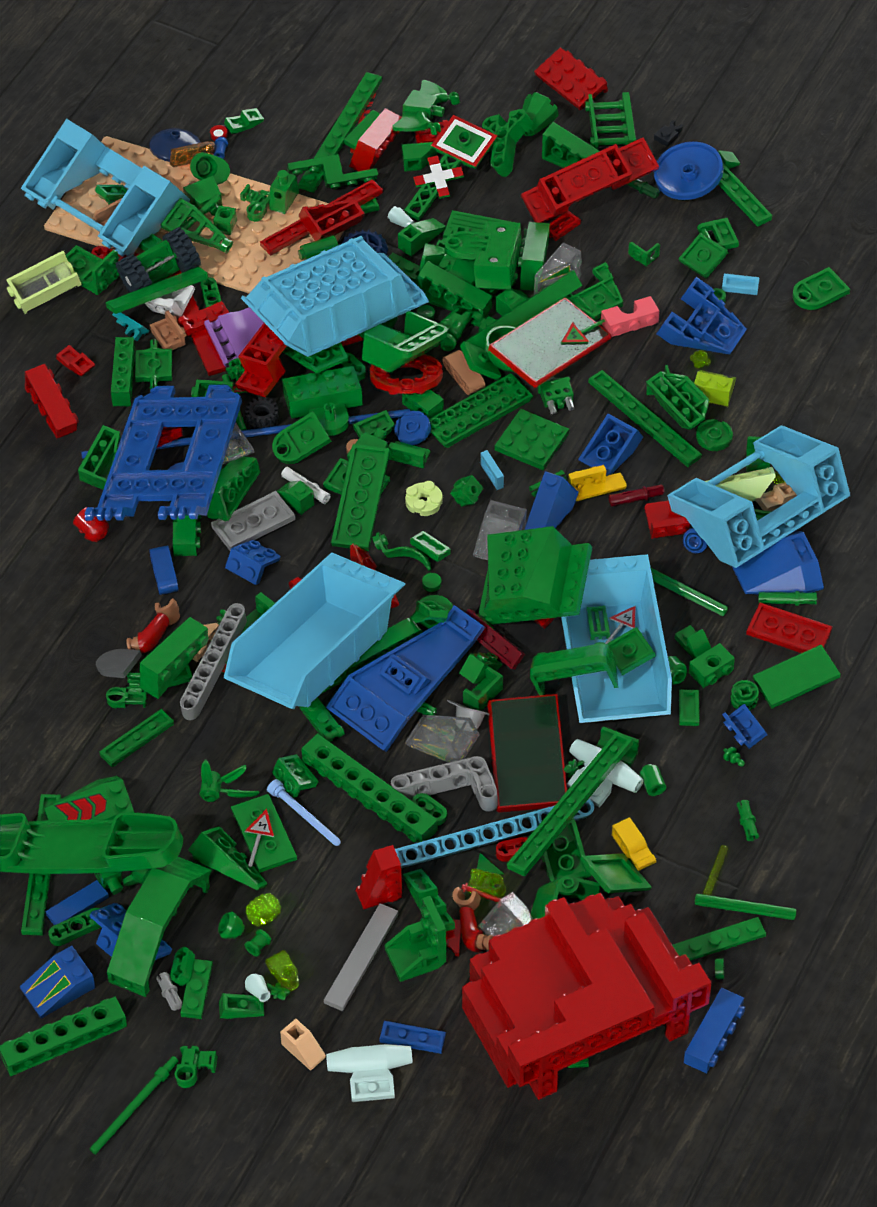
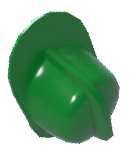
M198 153L190 162L191 173L199 180L213 176L218 185L224 183L230 175L228 163L224 159L208 153Z

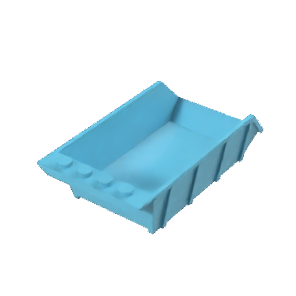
M362 236L355 239L351 238L348 242L327 251L324 250L316 256L295 265L292 264L290 267L268 277H262L261 281L247 297H241L285 345L307 357L429 302L425 293L384 253H376L364 241Z
M330 553L232 642L224 678L288 708L295 709V706L308 708L314 699L329 685L332 686L334 681L354 662H357L360 656L377 640L380 641L382 639V636L387 632L392 598L406 584L337 554Z
M648 554L590 560L580 615L561 617L566 649L594 645L597 642L605 643L608 640L606 636H602V639L595 637V640H591L586 612L587 607L606 606L611 636L620 623L610 620L609 617L636 606L635 627L642 633L655 652L656 657L624 675L617 668L618 688H614L606 671L572 676L579 723L671 714L672 677ZM592 611L594 631H597L595 614ZM598 611L601 630L605 631L602 611ZM623 625L612 640L630 631L632 628Z

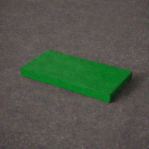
M819 645L753 675V680L772 709L840 678L841 674L823 646Z

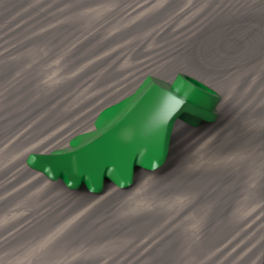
M378 532L376 536H373L376 548L378 550L382 549L387 558L411 557L424 564L428 571L432 569L431 563L428 561L429 558L422 551H418L417 548L401 546L388 549L387 545L389 543L385 534L381 535Z

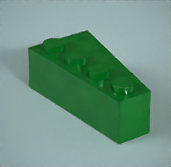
M529 222L528 229H524V238L522 239L518 267H521V290H542V282L540 281L544 277L549 243V223Z

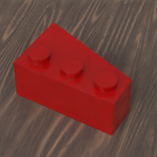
M391 845L374 850L366 866L367 872L361 877L362 883L356 888L363 910L377 906L380 903L394 902L402 898L401 863L394 846Z

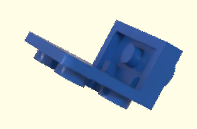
M250 540L231 548L225 568L257 585L261 581L264 568L279 561L280 555L276 554L272 549L263 547L258 541Z

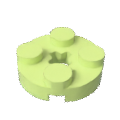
M432 481L417 483L407 488L405 503L410 512L414 513L415 511L420 513V516H429L435 514L440 509L443 495L441 490ZM422 497H426V498H427V501H424V500L421 499V498H422Z

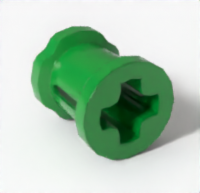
M258 929L256 935L244 945L251 955L258 957L261 954V950L266 945H269L272 939L268 933Z

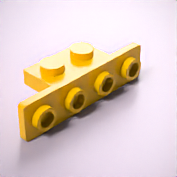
M604 465L570 473L568 477V482L579 492L576 501L626 489L627 487L621 473L606 476Z

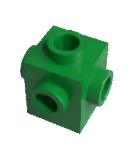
M473 475L456 481L450 494L462 507L476 503L479 494L484 488Z

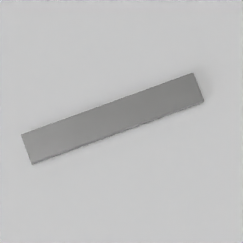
M381 903L379 904L327 993L324 1004L341 1011L344 1010L396 920L398 910Z

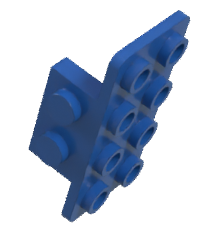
M118 903L94 910L90 914V918L102 927L96 944L111 957L127 911ZM161 940L155 960L171 954L172 948L163 940Z

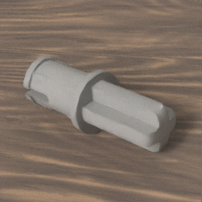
M167 972L159 974L160 977L157 976L156 980L162 989V996L167 999L173 1011L181 1009L182 1001L177 993L178 989L173 985Z

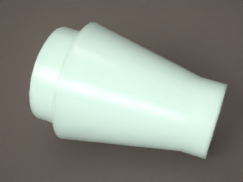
M393 207L388 214L390 222L402 227H407L409 224L414 223V220L400 207Z
M251 974L246 978L245 988L248 992L257 997L261 1002H265L270 998V992L267 989L263 976Z

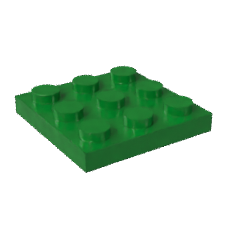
M520 409L495 444V451L544 471L568 436L569 428Z

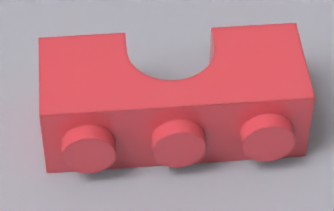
M651 296L634 301V313L631 314L623 313L618 306L601 311V320H605L602 326L612 337L659 323V309Z

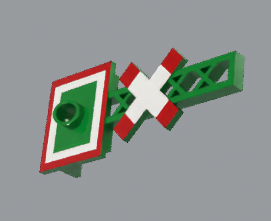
M453 115L431 145L432 149H435L436 152L444 156L440 161L438 156L427 158L431 173L413 177L416 188H421L404 212L409 217L420 221L437 196H439V199L450 197L447 182L464 177L462 168L459 167L460 164L476 169L486 153L493 149V144L498 136ZM461 139H466L467 141H466V142H461L460 140H461ZM449 157L455 159L456 162L448 163L447 160L449 159ZM430 184H435L436 187L430 188ZM429 194V199L421 200V196ZM420 207L421 210L419 213H416L412 209Z

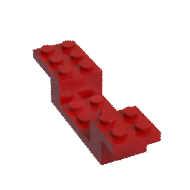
M643 137L621 148H618L617 144L543 177L539 180L537 187L522 193L521 197L533 220L538 223H544L567 212L570 204L609 186L615 190L658 170L659 165Z
M265 323L262 324L238 356L245 371L235 385L237 389L266 398L285 373L279 356L287 345Z

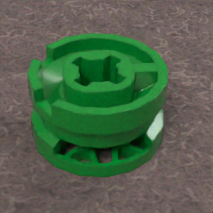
M741 680L733 685L731 704L734 708L738 709L739 705L745 704L749 706V710H752L757 706L759 690L756 684L748 680Z

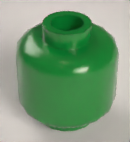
M669 656L668 661L672 685L679 684L686 677V665L677 657Z

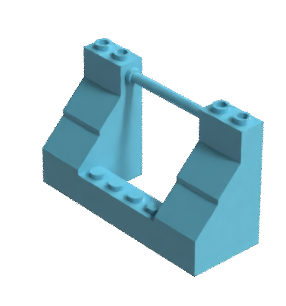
M68 119L65 120L21 187L26 192L24 196L32 201L34 199L38 200L37 204L45 209L49 207L54 210L58 206L99 231L98 237L103 240L101 243L109 249L114 247L122 257L134 254L142 240L151 234L159 232L161 223L180 198L187 202L190 201L172 182L146 166L141 168L109 149L94 135ZM99 173L105 176H113L112 180L118 184L124 183V187L128 189L104 226L61 200L65 192L81 185L83 181Z
M781 425L753 442L755 448L753 454L707 482L695 478L667 495L671 511L685 517L720 561L737 568L850 496L838 447ZM757 459L772 464L797 496L757 521L752 501L715 485Z

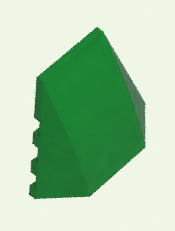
M341 342L309 357L289 346L283 351V353L315 373L322 372L348 360Z

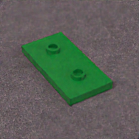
M269 794L231 806V811L250 854H252L257 834L248 833L245 830L266 809L268 811L274 837L261 835L254 858V863L259 873L297 860V855Z

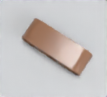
M461 350L443 357L442 360L446 370L467 395L485 388L483 377L481 374L469 369Z

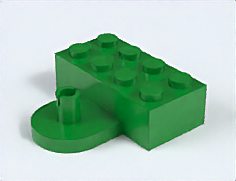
M354 366L282 379L284 397L291 418L306 416L313 411L328 436L340 434L348 428L349 416L346 408L363 405L362 390Z

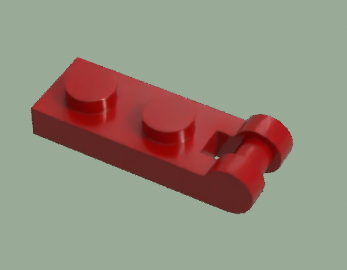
M220 301L189 316H181L177 321L180 327L184 328L186 335L189 336L205 329L204 321L214 322L218 319V316L230 312L224 303Z

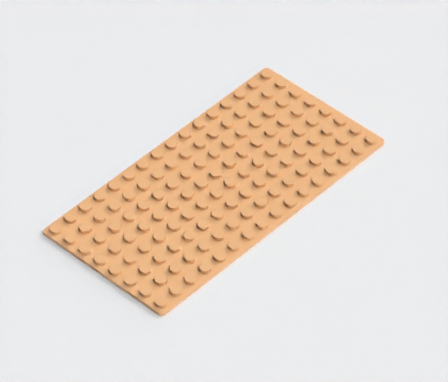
M108 136L104 137L101 141L106 147L139 167L143 168V166H146L166 178L182 192L183 187L200 181L191 173V161H164L155 157L148 148ZM99 173L83 181L81 185L67 191L62 201L94 220L93 213L108 206V203L95 192L96 186H125V184L122 182L121 184L116 183L111 179L113 177L111 175L105 176ZM230 174L224 183L217 185L222 196V206L236 208L237 222L231 235L224 234L226 238L233 241L230 251L224 253L217 248L192 241V244L195 246L196 252L199 254L198 257L201 260V266L199 267L208 273V277L214 278L217 284L250 293L261 281L262 277H268L290 267L292 264L295 265L304 261L299 258L298 250H300L301 245L313 242L314 239L309 234L271 256L260 246V241L300 220L299 213L302 207H315L319 204L327 205L328 203L298 194L286 214L270 210L268 204L266 207L267 212L263 219L251 221L247 218V206L250 202L247 200L245 202L242 201L240 193L247 184L250 185V189L259 193L260 190L270 192V185ZM58 206L44 225L47 231L95 246H104L101 243L103 240L98 237L99 232ZM255 210L254 214L260 213V211ZM210 212L206 213L204 216L213 223L215 216H212ZM197 221L188 230L196 231L200 223ZM207 227L200 233V236L206 239H211L214 235ZM161 228L154 235L163 241L162 236L169 232ZM344 231L335 235L337 242L339 241ZM139 247L135 250L139 254L145 252Z

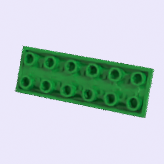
M510 373L430 418V432L444 447L449 448L530 402L533 395Z

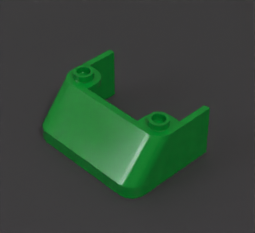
M407 311L404 333L412 337L395 346L366 333L364 334L362 360L386 372H393L437 346L447 338L448 328L416 313Z
M603 642L549 653L541 652L533 657L530 679L539 696L546 695L544 681L606 671L614 688H618L616 659L610 647Z
M564 876L542 885L537 891L529 922L533 919L544 917L545 905L552 900L558 899L559 895L584 900L589 895L600 893V884L572 876Z

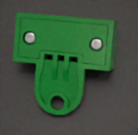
M485 221L483 232L458 231L446 238L445 251L449 256L459 259H475L474 274L476 288L511 290L522 247L520 223Z

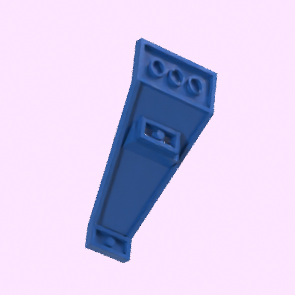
M454 605L444 623H438L348 675L326 708L387 752L408 720L473 646L486 627ZM397 669V673L393 675V671ZM412 679L411 685H407L408 681Z

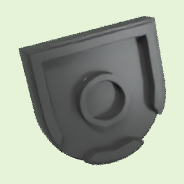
M111 650L102 654L97 659L96 667L103 676L125 678L142 654L140 650Z

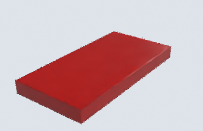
M760 602L746 635L803 653L819 645H822L824 648L833 626Z

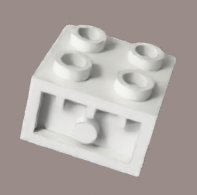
M190 285L145 304L152 312L165 314V311L169 310L172 316L175 315V317L179 318L182 316L195 287Z

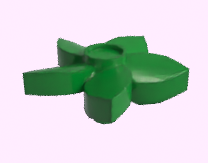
M576 759L569 761V765L563 769L567 777L571 778L578 769H581L580 766L585 762L581 760L577 763Z
M269 983L266 984L271 990L270 995H273L274 999L278 997L285 1000L286 996L290 994V991L282 988L280 983H276L275 987Z

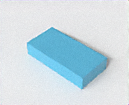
M724 274L722 290L725 292L757 295L759 277Z
M488 450L481 452L482 468L497 490L504 488V475Z

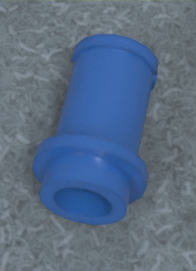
M218 137L215 140L214 156L223 159L228 141L224 137Z

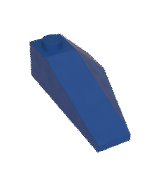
M545 471L524 530L551 526L556 528L557 525L559 526L564 517L572 511L579 492L563 477Z

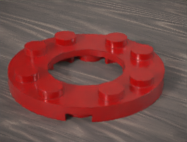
M426 354L402 366L413 367L423 372L421 378L415 377L414 380L402 379L399 381V378L392 379L389 374L390 372H386L375 365L370 367L371 382L376 388L387 391L391 395L423 394L426 390L438 386L443 377L441 363L434 357Z

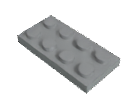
M274 491L234 511L229 521L217 519L211 522V526L231 551L233 547L250 540H256L294 521L295 514L280 495Z

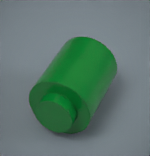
M645 765L640 771V776L643 779L646 791L650 796L660 795L666 790V784L657 765Z

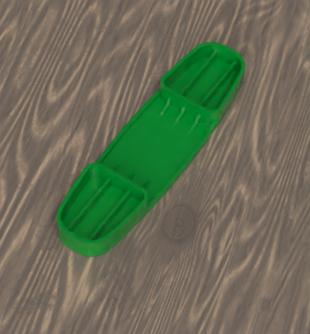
M123 812L118 814L114 820H46L28 822L23 813L0 815V872L83 874L159 868L171 864L178 857L183 845V836L175 819L170 816Z

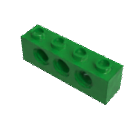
M116 337L111 385L113 406H131L136 352L134 337Z

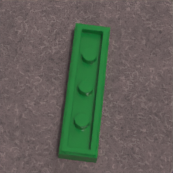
M160 709L99 751L100 756L111 767H114L173 726L174 721Z

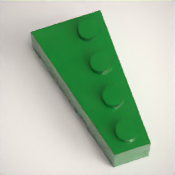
M552 122L543 133L542 159L565 168L600 152L555 122Z
M429 261L426 262L418 275V287L425 293L430 304L450 311L460 307L462 308V314L465 311H470L471 313L477 311L484 318H486L492 308V295Z
M237 455L220 471L207 513L208 518L229 521L260 474L256 458Z
M185 516L184 520H179V517L174 520V556H197V548L201 547L200 537H197L198 533H201V522H198V519H201L202 516H198L197 519H190L189 516Z
M191 617L181 624L140 662V688L159 699L199 650L207 644L209 639L208 628Z

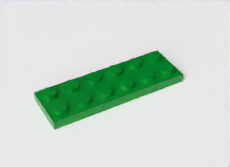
M359 444L352 445L331 541L332 546L350 548L353 543L369 551L390 454L389 448Z

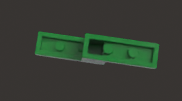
M339 154L292 162L287 165V172L293 175H300L303 171L308 170L310 172H317L322 168L325 186L331 189H338L341 185L346 184L354 186L362 181L366 183L372 179H377L378 176L377 168L343 174Z

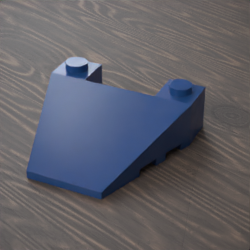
M696 277L681 297L682 301L695 309L687 322L674 312H671L656 334L672 345L730 355L747 329L733 312L730 313L725 308V303L722 299L719 300L714 295L715 291Z

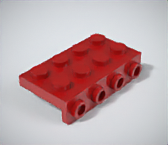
M561 47L534 71L538 78L580 111L585 107V101H588V94H592V99H594L601 91L604 93L608 92V83L603 77L599 78L591 68L585 67L580 59L576 60L568 50L565 51Z

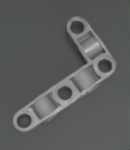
M479 756L397 775L391 780V787L410 800L419 793L432 795L471 785L479 805L484 811H493L498 806L497 788L485 759Z

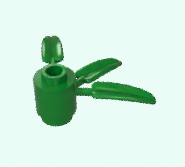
M207 760L203 761L200 797L205 801L213 802L218 800L220 792L227 793L229 797L245 798L256 796L260 791L221 788L222 782L228 784L240 777L246 771V765L240 766L221 777L219 773L211 771Z

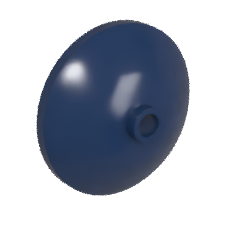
M170 128L155 134L150 140L149 147L151 153L161 160L184 162L192 159L200 152L201 142L190 131Z

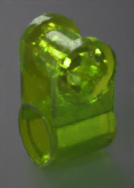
M471 869V877L467 886L499 898L505 895L506 887L501 875L480 869ZM495 884L500 885L497 888H492V886Z
M285 950L265 959L269 971L275 976L282 988L292 991L299 986L297 968Z

